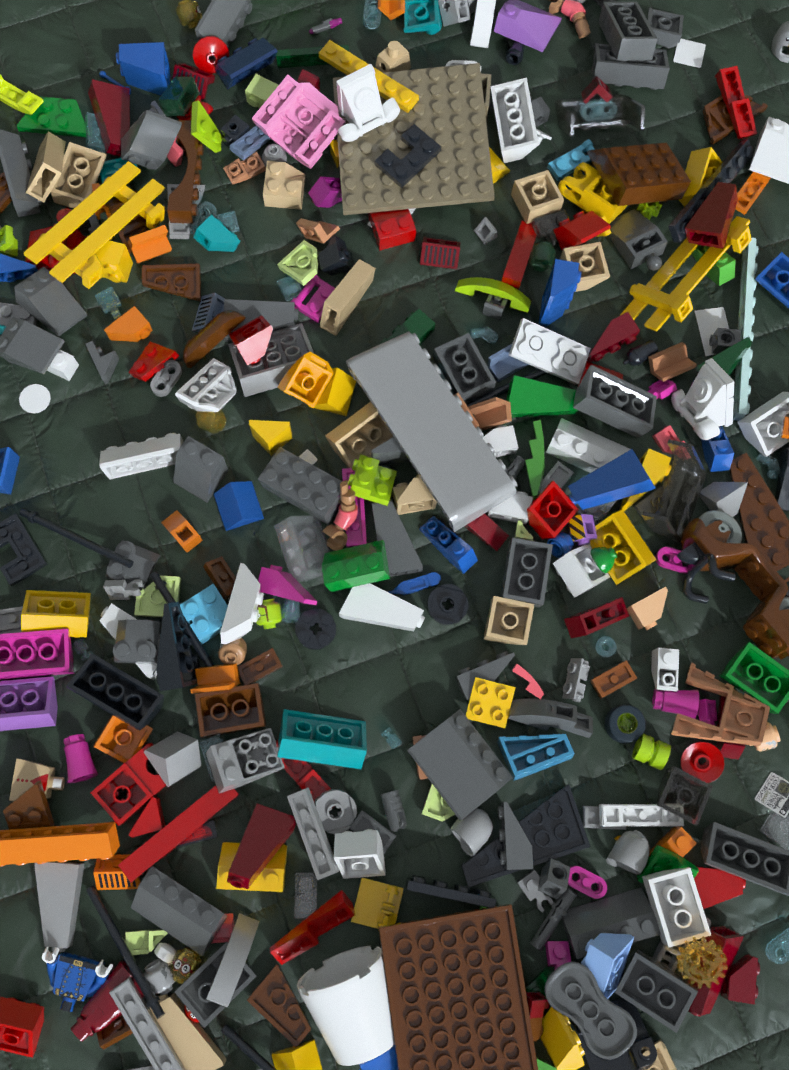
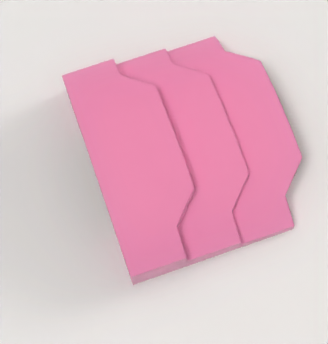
M289 75L284 78L252 117L254 124L271 140L309 169L323 155L322 152L332 142L334 136L338 133V129L346 123L339 116L338 106L325 97L310 83H298Z

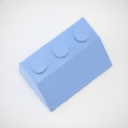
M600 933L594 940L591 938L586 945L585 951H587V955L581 964L592 972L600 991L607 999L616 991L621 981L634 940V936L631 934Z

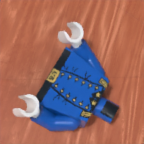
M46 947L42 954V959L46 962L53 993L63 996L61 1010L73 1012L76 1000L85 1001L88 997H93L97 990L105 983L113 964H110L107 968L104 966V960L97 961L67 952L60 954L57 958L59 948L55 947L53 953H51L48 947Z

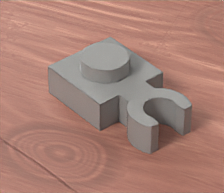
M533 869L517 881V884L529 901H532L534 898L536 899V907L543 912L544 909L541 906V902L547 900L552 905L553 900L538 891L540 877Z

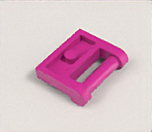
M315 275L291 302H295V308H298V311L319 323L322 317L324 302L335 288ZM316 285L319 287L305 306L302 302Z

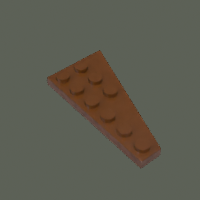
M744 453L732 460L729 472L732 482H748L739 508L745 543L755 546L772 567L779 571L789 566V520L748 454Z

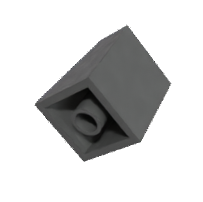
M188 436L176 455L173 483L208 503L229 470L222 455Z

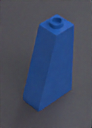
M633 449L568 486L571 494H569L571 501L574 505L578 504L582 510L655 489L654 484Z

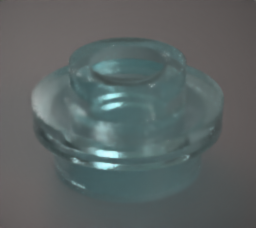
M605 636L596 642V651L599 655L610 657L616 652L617 646L612 638ZM603 644H607L609 646L608 651H605L602 648Z

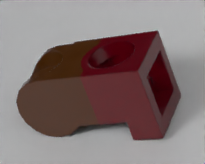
M538 991L526 992L534 1042L540 1039L543 1034L544 1009H548L550 1006L546 996Z

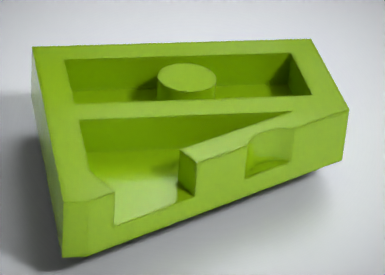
M200 101L192 102L191 134L213 152H220L221 133Z

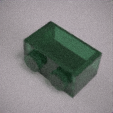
M174 77L159 98L160 105L166 116H185L192 106V102L200 94L194 78Z

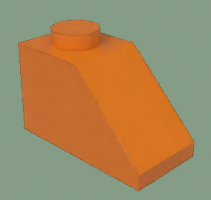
M135 306L104 329L110 340L138 342L141 339H145L153 331L150 323Z
M674 826L650 850L649 856L655 847L659 845L684 857L697 843L682 827Z

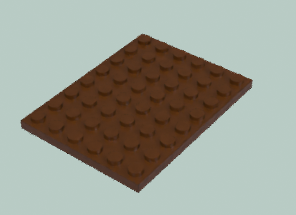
M511 904L378 927L398 1070H538Z

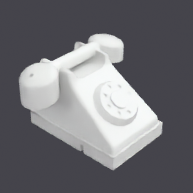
M372 64L336 81L339 112L350 123L338 129V133L343 141H354L359 136L362 137L364 133L380 125L383 126L386 122H392L399 115L400 107L394 98H390L383 105L381 104L375 70Z
M711 358L706 360L705 364L701 367L686 396L682 389L673 392L671 396L673 408L679 411L680 416L690 423L699 438L709 440L720 434L719 426L724 425L727 427L732 424L734 380Z

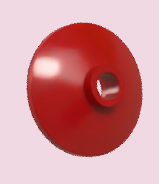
M206 36L196 42L192 53L193 60L200 70L210 74L217 73L215 70L218 64L217 61L224 56L228 58L229 50L225 42L220 38ZM213 55L215 59L209 60V57Z
M692 743L682 753V770L690 780L696 783H711L718 779L724 770V757L721 751L711 743ZM701 757L706 759V762L703 764L698 762V759Z

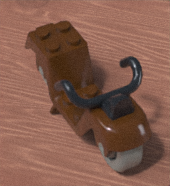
M711 510L703 513L699 518H694L683 530L681 536L682 551L676 556L686 564H693L684 579L683 593L689 600L707 604L708 596L691 591L696 573L699 571H710L714 577L734 581L736 574L723 570L735 569L738 576L744 580L752 593L760 600L743 626L746 635L754 641L761 651L772 659L780 658L782 660L789 656V597H785L788 592V585L786 583L789 581V577L783 580L755 546L741 543V528L737 521L729 514L718 510Z

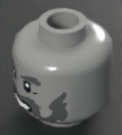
M156 959L144 968L145 972L143 975L154 994L160 993L162 996L173 989L172 984L176 980V975L170 964Z

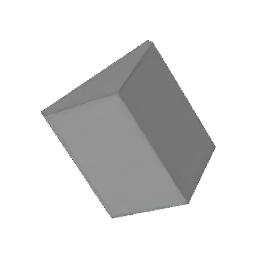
M484 217L474 230L484 245L498 237L497 230L487 217Z

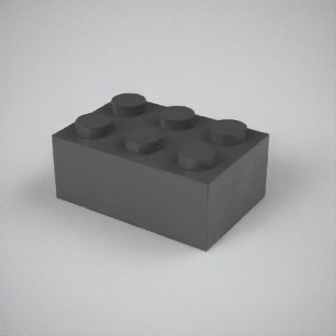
M469 333L434 348L433 359L440 369L444 380L446 379L452 388L450 391L453 395L459 392L464 402L467 403L494 390L496 381Z
M512 537L508 544L500 597L534 604V607L538 608L543 606L553 545Z
M638 949L615 993L677 1033L698 993L699 987Z

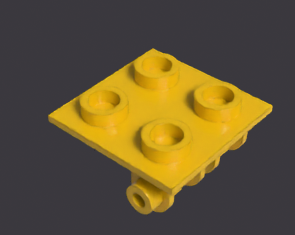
M475 677L465 716L470 720L505 728L515 687Z
M362 878L354 907L355 916L352 917L351 922L377 929L380 926L395 924L404 888Z

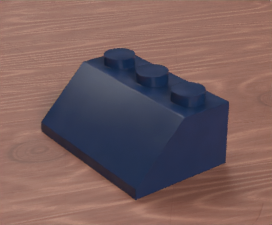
M255 38L248 43L246 48L242 49L240 47L233 52L232 56L228 58L224 56L219 59L215 70L228 90L272 64L278 51L266 39L261 38L258 40Z

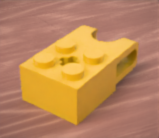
M585 162L576 166L573 174L574 177L566 176L559 182L558 189L562 196L585 212L593 211L598 216H605L609 224L627 207V205L618 206L597 169Z

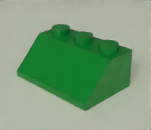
M384 540L325 553L322 562L324 585L333 592L390 579Z
M750 642L729 661L719 675L743 694L746 693L769 706V713L778 714L789 699V670Z

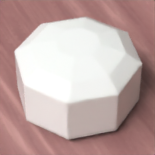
M159 943L154 950L156 956L168 964L172 963L178 955L176 950L167 943Z

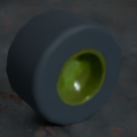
M623 704L612 708L607 713L605 729L613 740L619 743H630L638 740L643 735L645 718L638 708Z

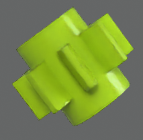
M659 202L642 203L638 205L637 210L650 220L652 216H658L662 204H659Z

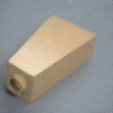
M50 132L46 134L39 147L26 190L27 194L43 203L62 173L66 144L64 140Z
M360 259L325 300L320 322L322 329L337 336L372 283L376 268Z
M175 993L169 996L167 994L158 996L165 1015L157 1019L150 1008L151 1013L185 1070H216L224 1066L226 1062L225 1055L200 1024L191 1021L186 1016L184 1005Z

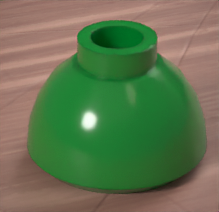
M596 547L591 549L590 552L595 564L603 573H608L613 568L615 558L618 557L612 547Z

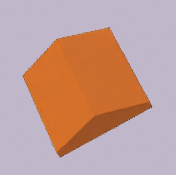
M112 715L93 747L126 763L141 750L153 728L145 726L138 731Z

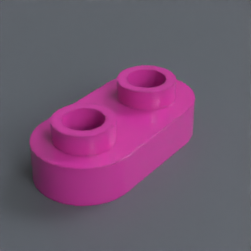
M671 547L661 548L655 556L659 566L686 574L693 566V564H688L687 567H684L682 561L676 557L681 550ZM666 555L668 557V561H664L662 556Z
M570 866L568 880L570 887L594 899L602 898L606 894L607 884L603 878L582 867ZM573 873H577L579 876L576 881L572 880ZM593 883L598 884V889L595 891L591 889Z

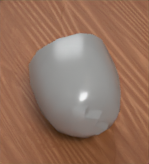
M789 21L784 22L778 28L771 45L772 53L780 61L789 63V55L782 53V47H789Z
M476 808L461 821L457 819L450 830L460 842L464 852L467 855L474 856L490 837L493 824L484 810Z
M637 830L624 832L621 836L614 838L616 843L609 853L606 862L611 866L620 867L631 873L641 874L649 859V843L646 837Z

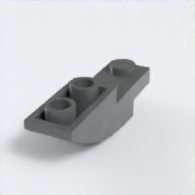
M545 699L512 700L508 719L546 731L552 726L590 738L593 734V717L578 713L577 706Z

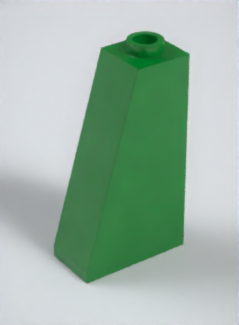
M515 375L510 380L506 401L511 402L512 418L575 414L578 411L573 408L576 393L574 389Z

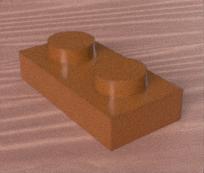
M626 660L590 680L601 699L637 679Z

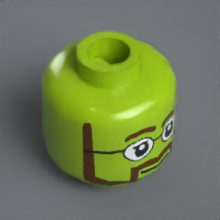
M274 599L263 600L262 605H258L259 616L256 624L259 626L263 625L264 629L276 628V623L282 621L280 603L275 602Z

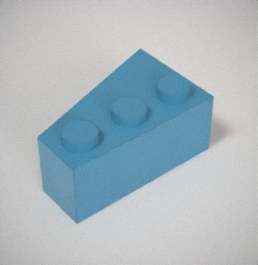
M566 734L519 737L503 736L498 737L497 741L513 781L570 760L575 754Z

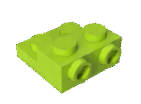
M360 454L359 460H354L352 470L355 473L350 474L348 486H351L350 489L355 491L356 497L388 506L397 471L379 466L380 460Z

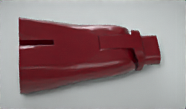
M121 960L112 970L105 983L86 1003L80 1016L76 1018L77 1022L70 1028L81 1042L89 1035L93 1036L96 1032L106 1028L121 1015L109 992L129 977L132 979L142 998H144L125 961Z

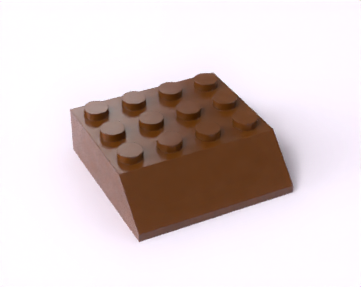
M667 142L588 150L587 153L618 206L682 199L691 183V180Z

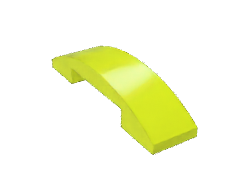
M0 75V101L22 113L32 115L44 102L42 98L30 91L26 93L8 83Z

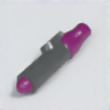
M340 17L324 20L322 24L311 27L309 33L315 35L335 28L342 24V19Z

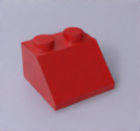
M580 211L573 215L574 219L570 220L567 218L559 222V227L553 229L561 250H563L564 248L582 244L609 230L611 226L593 211L587 213Z
M554 480L547 485L527 508L529 524L542 539L555 538L579 510Z
M0 997V1050L33 1058L44 1022V1007L36 1003L21 1002L15 998Z

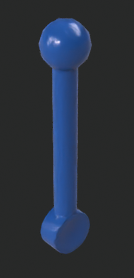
M105 71L99 72L101 78H106L113 84L124 87L106 75ZM126 86V88H129V95H130V94H131V89H130V87Z

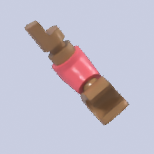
M549 0L556 1L554 3L551 2L549 13L555 14L561 11V13L569 17L570 21L575 25L579 39L591 33L585 17L586 11L580 2L574 0Z
M348 480L340 483L341 505L338 507L339 510L333 522L336 525H329L322 531L330 536L327 539L326 545L335 551L343 549L346 545L348 537L344 530L347 531L358 514V507L355 504V491L348 489Z

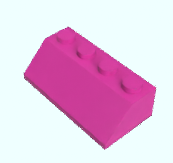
M69 629L0 634V680L74 674L73 651Z

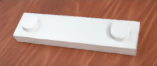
M599 804L600 826H684L683 804Z

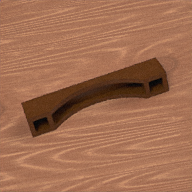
M178 120L182 122V126L176 137L178 145L184 150L188 166L182 182L169 194L167 212L170 223L193 224L194 216H197V204L195 202L199 200L197 185H200L201 182L199 170H202V159L200 155H203L204 147L202 142L191 134V120Z

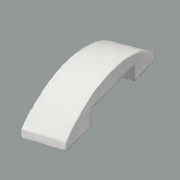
M477 0L470 46L488 48L496 0Z

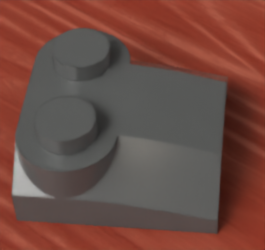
M649 8L647 20L658 38L656 44L666 48L677 46L682 37L684 15Z
M122 540L114 552L133 560V566L128 568L110 560L105 577L110 580H125L127 584L133 580L140 579L144 587H139V590H144L150 579V574H152L161 555L134 545L129 541Z
M118 620L116 644L113 647L114 662L157 664L161 622L152 620Z

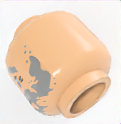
M767 722L761 746H754L757 751L761 752L777 747V742H780V736L776 725L772 726L770 722Z

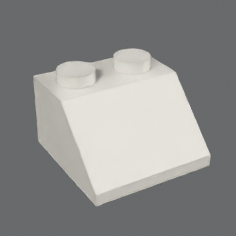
M589 544L568 552L553 563L557 574L562 577L568 591L574 598L610 578L608 573H603L595 564L590 554L592 548Z
M378 830L345 831L335 834L333 858L343 879L386 875L383 845Z

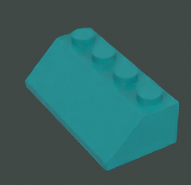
M283 710L277 757L356 769L362 768L367 752L366 721Z

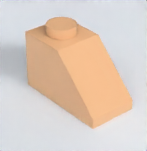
M666 587L627 608L638 630L644 627L648 630L657 625L656 620L662 617L668 592Z

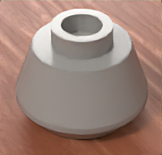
M270 144L262 154V161L265 166H267V161L287 162V154L279 145Z

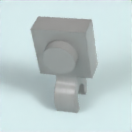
M140 579L133 580L128 584L125 580H106L103 587L110 600H129L131 595H141L139 587H144V584Z

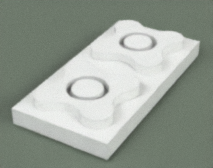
M523 318L520 321L509 356L577 385L580 382L591 348Z

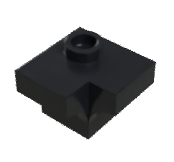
M335 235L329 238L328 246L318 253L321 270L331 276L340 272H349L354 266L352 253L347 250L345 241Z

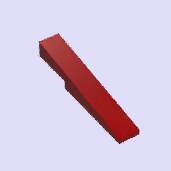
M214 786L118 864V867L130 883H132L236 799L239 794L235 789L219 793L217 786Z

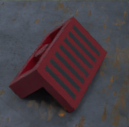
M185 63L175 64L171 87L193 96L200 95L201 99L204 100L208 84L214 83L215 75Z
M598 76L581 92L585 104L596 93L606 102L612 98L610 88Z
M424 237L420 265L457 269L461 242Z

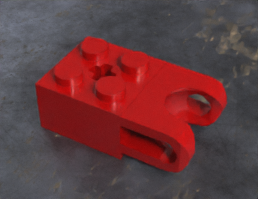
M153 743L145 745L91 792L93 797L118 826L126 822L166 786L160 775L152 774L147 767L149 759L144 754V751L153 746ZM121 788L128 790L126 800L125 798L120 799L118 797L121 794L119 792Z

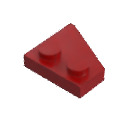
M150 341L133 364L129 373L133 377L146 382L156 372L165 367L163 363L171 357L175 360L179 355L172 349Z

